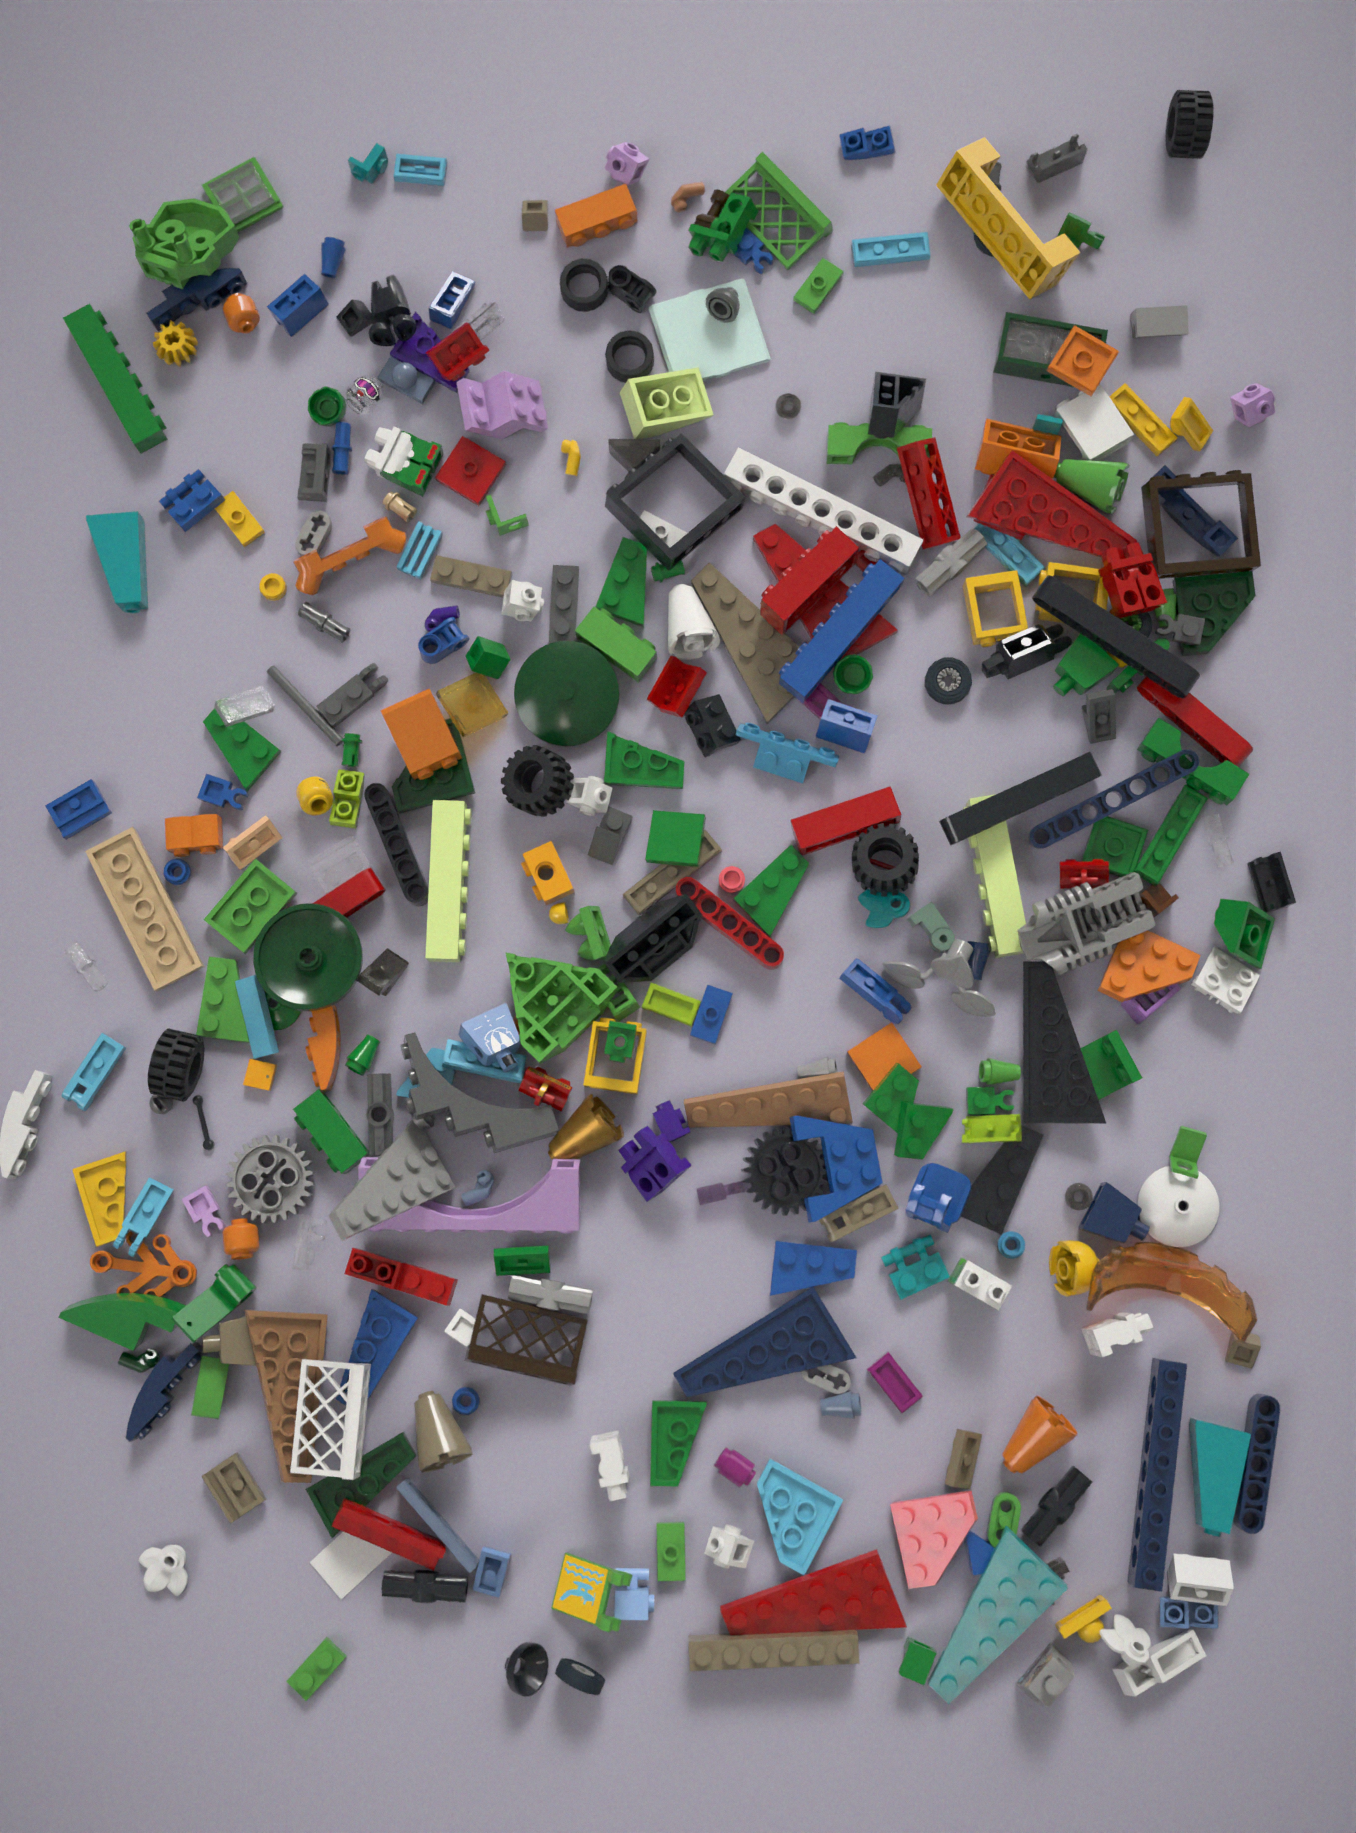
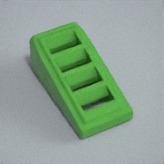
M605 964L597 968L605 975L610 972ZM613 974L609 977L613 983L617 981ZM618 982L616 985L618 989L614 995L622 990L624 993L610 1001L608 1008L619 1022L638 1010L640 1006L626 984Z

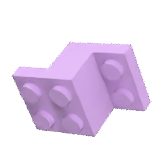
M502 371L483 383L466 378L457 381L465 431L502 440L522 428L537 432H543L548 429L539 380Z

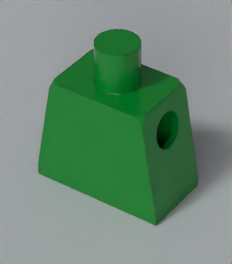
M1079 634L1055 669V672L1061 678L1053 685V688L1063 697L1072 688L1079 695H1083L1112 675L1119 664L1099 645Z

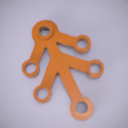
M131 1231L126 1236V1242L130 1246L133 1243L131 1237L134 1234ZM166 1234L155 1236L153 1246L156 1250L163 1253L170 1266L159 1264L144 1240L137 1252L143 1262L114 1258L108 1251H97L90 1258L92 1270L98 1273H105L111 1269L142 1273L128 1284L119 1286L116 1293H121L123 1288H128L130 1293H135L156 1276L168 1277L156 1288L148 1289L144 1292V1294L154 1292L156 1296L161 1297L175 1286H190L197 1277L195 1265L191 1261L180 1260L171 1247L170 1237ZM161 1237L166 1240V1245L162 1248L158 1245V1240ZM103 1256L108 1259L105 1267L100 1264V1259ZM183 1268L188 1271V1276L185 1279L181 1278L179 1274Z

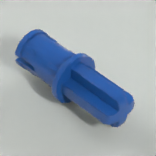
M347 422L336 423L334 445L331 446V449L334 451L332 473L338 475H347L349 471V452H352V447H350L351 425Z

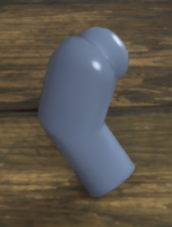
M481 1170L477 1174L478 1179L473 1190L461 1194L465 1206L490 1196L494 1185V1176L488 1170Z

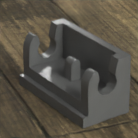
M1078 134L1071 136L1070 141L1039 155L1035 152L1030 155L1026 163L1037 183L1083 163L1087 147L1085 143L1080 146L1078 145Z
M305 443L302 445L298 500L327 502L331 451L326 443Z

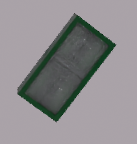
M1006 312L1001 326L993 373L1073 387L1047 371L1048 366L1074 325L1104 343L1107 340L1108 330Z

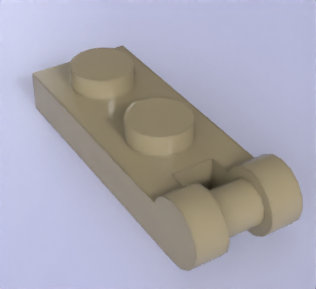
M887 1184L847 1203L819 1221L821 1225H825L829 1233L827 1237L831 1243L899 1208ZM841 1216L846 1226L838 1229L834 1219Z

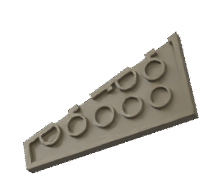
M709 562L691 580V584L714 623L716 631L722 638L731 659L743 681H745L766 724H768L795 697L779 684L781 676L779 671L788 661L792 663L796 659L797 655L795 653L799 646L788 635L784 634L782 636L760 615V609Z

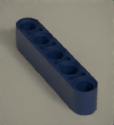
M1265 1394L1253 1395L1248 1403L1244 1432L1251 1434L1233 1518L1234 1524L1249 1534L1260 1532L1265 1523L1280 1417L1279 1402L1274 1397ZM1267 1400L1269 1411L1262 1415L1259 1411V1405L1262 1401ZM1259 1428H1263L1266 1435L1261 1442H1257L1255 1439V1433ZM1259 1456L1262 1464L1259 1469L1253 1470L1251 1461L1254 1457ZM1256 1484L1257 1494L1255 1497L1249 1498L1247 1489L1250 1485ZM1252 1512L1254 1518L1252 1524L1244 1526V1515Z

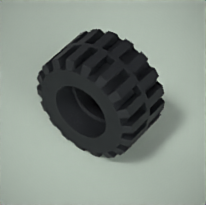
M1177 90L1173 95L1167 115L1165 137L1166 149L1170 158L1201 159L1205 155L1211 139L1214 116L1213 99L1210 91Z
M533 745L532 747L525 746L523 751H515V757H509L506 761L509 763L507 768L503 767L502 773H505L504 777L501 778V784L504 785L502 792L507 796L505 799L508 803L513 804L512 806L534 816L546 817L548 813L551 815L557 813L556 808L562 809L565 806L563 802L565 799L569 801L571 797L568 794L569 790L574 788V784L571 783V780L574 779V774L570 772L572 769L570 764L565 762L566 759L538 745ZM543 770L542 784L536 791L532 792V781L535 775Z
M883 823L878 824V829L874 830L873 826L867 828V834L862 832L858 836L859 841H855L853 845L852 869L853 873H855V879L857 883L861 882V887L864 890L870 888V894L876 896L877 892H881V897H887V893L892 892L893 896L898 895L899 889H902L904 892L908 889V883L913 884L915 881V874H918L919 868L917 843H913L914 837L911 834L905 835L906 830L902 827L896 830L894 824H889V828H885ZM888 850L896 853L900 857L901 862L891 870H879L870 863L869 859L879 851Z
M170 1028L162 1033L154 1047L149 1063L148 1088L151 1094L182 1102L191 1096L200 1078L204 1062L205 1048L202 1036Z

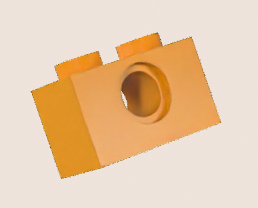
M552 841L523 853L525 861L521 865L526 876H533L536 885L532 886V889L538 901L543 899L547 906L575 893ZM549 868L553 870L554 874L551 879L542 880L539 878V874L543 869Z

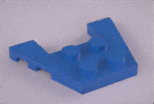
M802 1116L789 1117L794 1141L820 1137L830 1194L804 1198L808 1223L820 1220L883 1183L873 1129Z

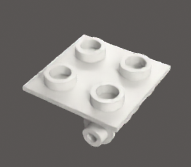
M1214 946L1200 974L1194 978L1191 985L1195 987V991L1198 990L1204 995L1209 994V1000L1213 997L1216 998L1215 1003L1218 1004L1220 1002L1221 1006L1229 1010L1228 1012L1240 1014L1260 975Z

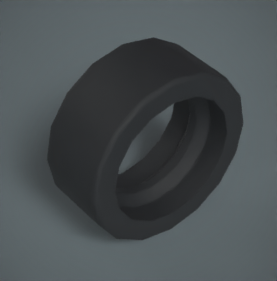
M581 258L570 262L564 267L560 275V290L563 300L570 308L583 312L595 310L601 306L608 296V278L604 268L591 259ZM588 273L596 276L599 282V289L592 296L578 297L570 291V280L578 274Z
M623 331L613 336L607 344L605 352L606 364L613 378L626 383L628 379L648 376L652 371L654 351L651 342L645 335L637 331ZM631 344L642 348L645 359L640 367L627 370L622 369L616 364L615 353L622 346Z

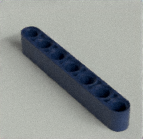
M1189 749L1182 750L1042 822L1029 832V843L1036 849L1047 848L1169 785L1197 769L1199 765L1198 755ZM1187 755L1192 761L1190 769L1180 767V756ZM1157 768H1163L1167 771L1168 778L1165 782L1156 780L1154 772ZM1133 780L1141 781L1144 786L1143 792L1139 795L1134 794L1130 789V784ZM1108 793H1116L1119 796L1120 803L1117 807H1111L1107 804L1106 796ZM1085 805H1091L1096 810V815L1091 820L1084 818L1082 815V808ZM1062 817H1067L1072 822V828L1068 832H1063L1058 828V821ZM1039 829L1046 831L1048 841L1045 844L1036 843L1034 840L1035 831Z

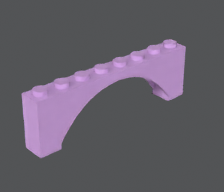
M362 1157L358 1167L359 1180L365 1176L367 1170L379 1157ZM553 1159L550 1170L534 1187L523 1195L501 1205L468 1209L453 1207L430 1200L368 1230L379 1232L384 1229H395L398 1232H407L411 1229H422L425 1232L450 1230L455 1233L465 1230H477L481 1233H488L492 1230H504L507 1233L531 1230L533 1233L559 1231L565 1234L579 1231L581 1220L580 1159Z

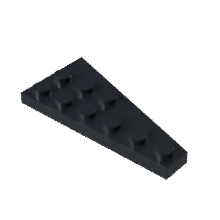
M1023 961L1024 1123L1107 1124L1053 967L1045 961Z

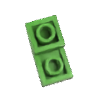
M202 1356L191 1416L219 1419L229 1364L220 1363L219 1358Z

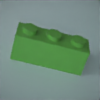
M593 606L576 628V638L600 652L610 663L639 683L657 659L656 647L647 639L641 641L634 636L635 632L626 624L619 625L613 620L612 614L603 608L598 610Z

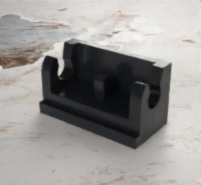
M1281 851L1264 858H1256L1247 863L1261 910L1267 913L1287 908L1296 903Z

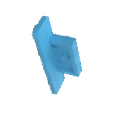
M752 723L740 724L735 734L736 736L760 743L753 768L799 783L804 782L810 760L836 767L840 757L830 748H815L810 746V743L805 740L795 739L794 741L785 738L784 734L777 731H770L769 733L760 730L759 726Z

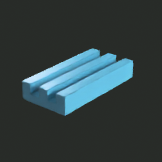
M396 154L394 181L444 186L447 159ZM401 163L416 164V166H403ZM417 165L437 166L440 169L425 168L424 166Z
M418 521L396 566L397 569L421 580L443 535L442 531L434 530L432 527L425 526ZM422 531H423L424 534H423V536H422V538H421V540H420V542H419V544H418V546H417V548H416V550H415V552H414V554H413V557H412V559H411V561H410L408 567H405V566H406V563H407V561H408V559H409V557H410V555H411V553H412V551H413V549H414V547H415V545H416V543H417V541H418V539H419V537H420V535H421V533H422ZM429 536H434L418 570H413Z

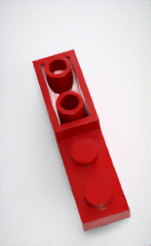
M353 1247L344 1273L445 1306L451 1305L458 1279L439 1274L435 1271Z

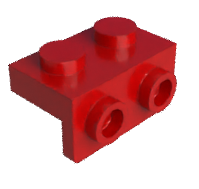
M466 322L428 350L426 354L443 379L456 381L466 373L464 370L471 364L475 366L481 363L486 358L485 354L490 350L486 345L482 344L471 325Z
M671 655L649 693L647 701L662 713L682 718L707 672L701 667L685 664L676 656Z

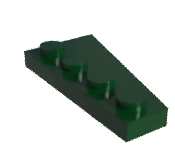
M404 1431L362 1456L360 1477L350 1480L342 1479V1477L327 1476L305 1489L331 1538H334L341 1531L332 1527V1523L344 1498L365 1507L417 1456Z

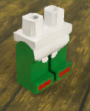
M379 427L374 440L375 443L384 446L381 453L369 449L364 458L365 464L374 469L377 476L385 478L423 497L433 477L432 473H435L444 454L442 445L417 438L408 432L401 431L397 427H393L392 431Z

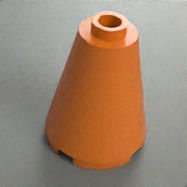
M1038 1395L1031 1400L1002 1453L1005 1459L1003 1464L1014 1474L1017 1471L1021 1474L1025 1473L1074 1440L1077 1436V1430L1063 1414L1059 1415L1054 1411V1406Z

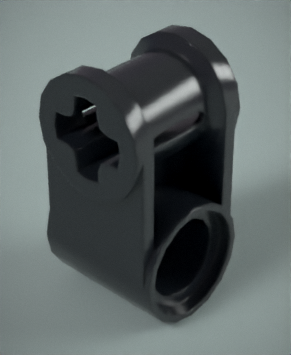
M623 265L612 267L608 273L610 293L637 313H642L646 302L657 293L655 287L650 282L639 277ZM622 278L626 282H624L623 284H617L614 282V280Z

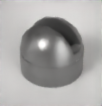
M153 1095L150 1098L149 1105L153 1112L166 1114L171 1110L173 1101L170 1098ZM157 1097L161 1104L164 1106L163 1109H160V1107L156 1103L155 1099Z

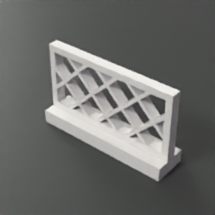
M302 1359L290 1473L342 1477V1479L350 1480L360 1477L371 1364ZM309 1366H318L325 1375L315 1385L308 1378ZM325 1367H330L334 1369L328 1372V1370ZM340 1368L350 1369L349 1381L343 1387H340L332 1375ZM327 1379L337 1390L328 1400L317 1389ZM348 1387V1393L346 1394L344 1390ZM312 1392L322 1403L313 1413L305 1406V1399ZM340 1394L347 1403L346 1410L338 1416L329 1403ZM325 1407L334 1420L323 1429L314 1416ZM344 1416H345V1423L341 1420V1418H343ZM310 1420L319 1433L308 1442L302 1434V1429ZM336 1423L344 1430L343 1438L337 1444L326 1433ZM321 1436L332 1447L322 1457L319 1456L311 1445ZM341 1444H342V1452H341V1450L338 1448ZM308 1449L317 1461L309 1468L299 1467L300 1454ZM333 1451L341 1459L340 1470H330L323 1461ZM318 1464H320L323 1469H319V1468H315V1467H316Z

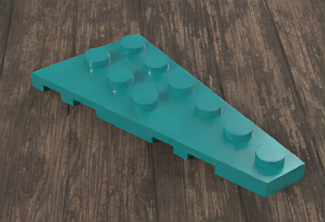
M1005 1526L1002 1537L997 1547L994 1548L990 1560L981 1574L963 1610V1614L928 1680L929 1686L948 1704L1068 1590L1067 1584L1007 1526Z

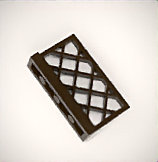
M482 1294L465 1361L564 1385H575L576 1371L588 1319ZM485 1303L496 1304L502 1315L489 1322L483 1313ZM503 1306L510 1307L511 1309L506 1312ZM516 1309L522 1310L529 1320L518 1328H515L508 1316L509 1313ZM529 1312L539 1315L532 1318ZM541 1316L550 1317L555 1328L542 1335L534 1322ZM504 1317L512 1332L499 1339L491 1325ZM483 1319L486 1325L480 1328L481 1320ZM556 1319L564 1320V1322L558 1324ZM568 1322L580 1324L578 1336L569 1341L561 1327ZM531 1323L539 1338L526 1345L518 1331ZM488 1327L496 1342L488 1347L476 1345L478 1333ZM557 1330L565 1344L552 1351L544 1337ZM515 1334L522 1349L515 1353L507 1352L501 1342ZM540 1340L549 1355L541 1360L533 1358L528 1349ZM576 1341V1346L574 1350L571 1343ZM498 1344L501 1350L493 1349L492 1347ZM568 1347L573 1355L571 1367L560 1365L554 1354ZM525 1351L528 1357L518 1354ZM551 1357L554 1363L545 1360Z

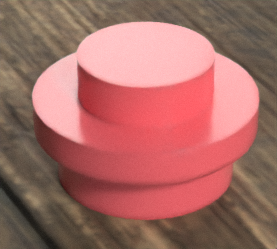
M726 867L719 875V885L728 893L740 891L745 884V875L738 867Z

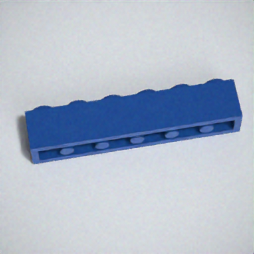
M881 559L875 565L871 563L862 574L863 580L858 585L854 583L845 594L847 596L846 600L842 604L836 603L829 612L831 616L825 624L823 622L819 623L812 633L814 635L813 639L809 643H802L795 653L797 655L796 659L792 663L788 661L779 671L781 675L779 684L802 703L807 700L834 668L836 663L845 655L902 587L905 578Z

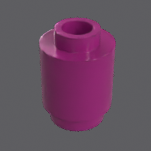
M725 1447L714 1464V1467L719 1469V1474L739 1488L743 1484L748 1486L756 1474V1471L753 1470L755 1466L753 1462L736 1450H729L727 1447Z

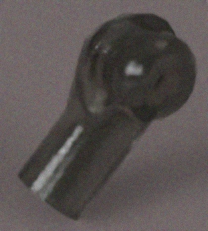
M889 464L873 476L875 483L879 487L883 486L893 477H899L900 481L905 483L901 464Z

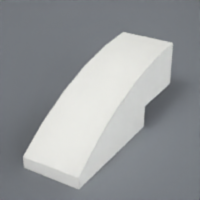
M1190 1629L1148 1649L1149 1659L1145 1664L1133 1667L1124 1661L1112 1668L1124 1695L1136 1697L1156 1683L1168 1681L1204 1658L1206 1654L1194 1630Z

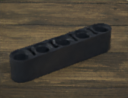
M372 783L365 789L364 797L402 892L413 906H424L428 903L429 887L396 806L384 785ZM376 792H383L384 798L382 801L372 802V796ZM391 815L394 817L392 825L382 826L381 822L385 816ZM402 839L404 841L403 847L397 851L392 850L391 845L393 841ZM406 863H412L414 866L413 871L408 875L401 874L402 866ZM415 887L423 888V895L419 899L411 898V891Z

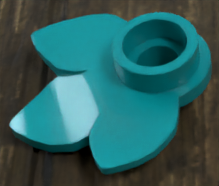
M870 889L858 896L860 904L868 911H871L866 920V926L870 928L887 927L894 918H902L910 910L909 898L904 893L899 892V890L898 895L893 896L892 892H888L887 897H881V892H877L875 896L870 894ZM900 901L901 905L898 908L892 907L893 902Z

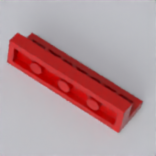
M936 438L924 439L897 447L919 537L923 539L922 549L959 540L961 536ZM925 445H928L930 458L926 454ZM932 473L936 476V484L933 482ZM939 498L942 500L943 509L940 508ZM946 524H947L948 527H949V531H950V535H951L950 537H947V533H946V529H945V525H946Z
M344 1498L332 1523V1527L431 1570L435 1569L439 1558L442 1559L446 1552V1545L440 1539Z

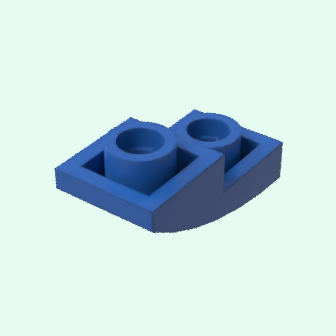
M890 125L865 132L864 128L839 134L844 160L869 159L896 153Z

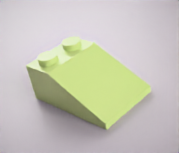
M699 367L628 379L620 391L634 440L659 436L711 418L714 415Z

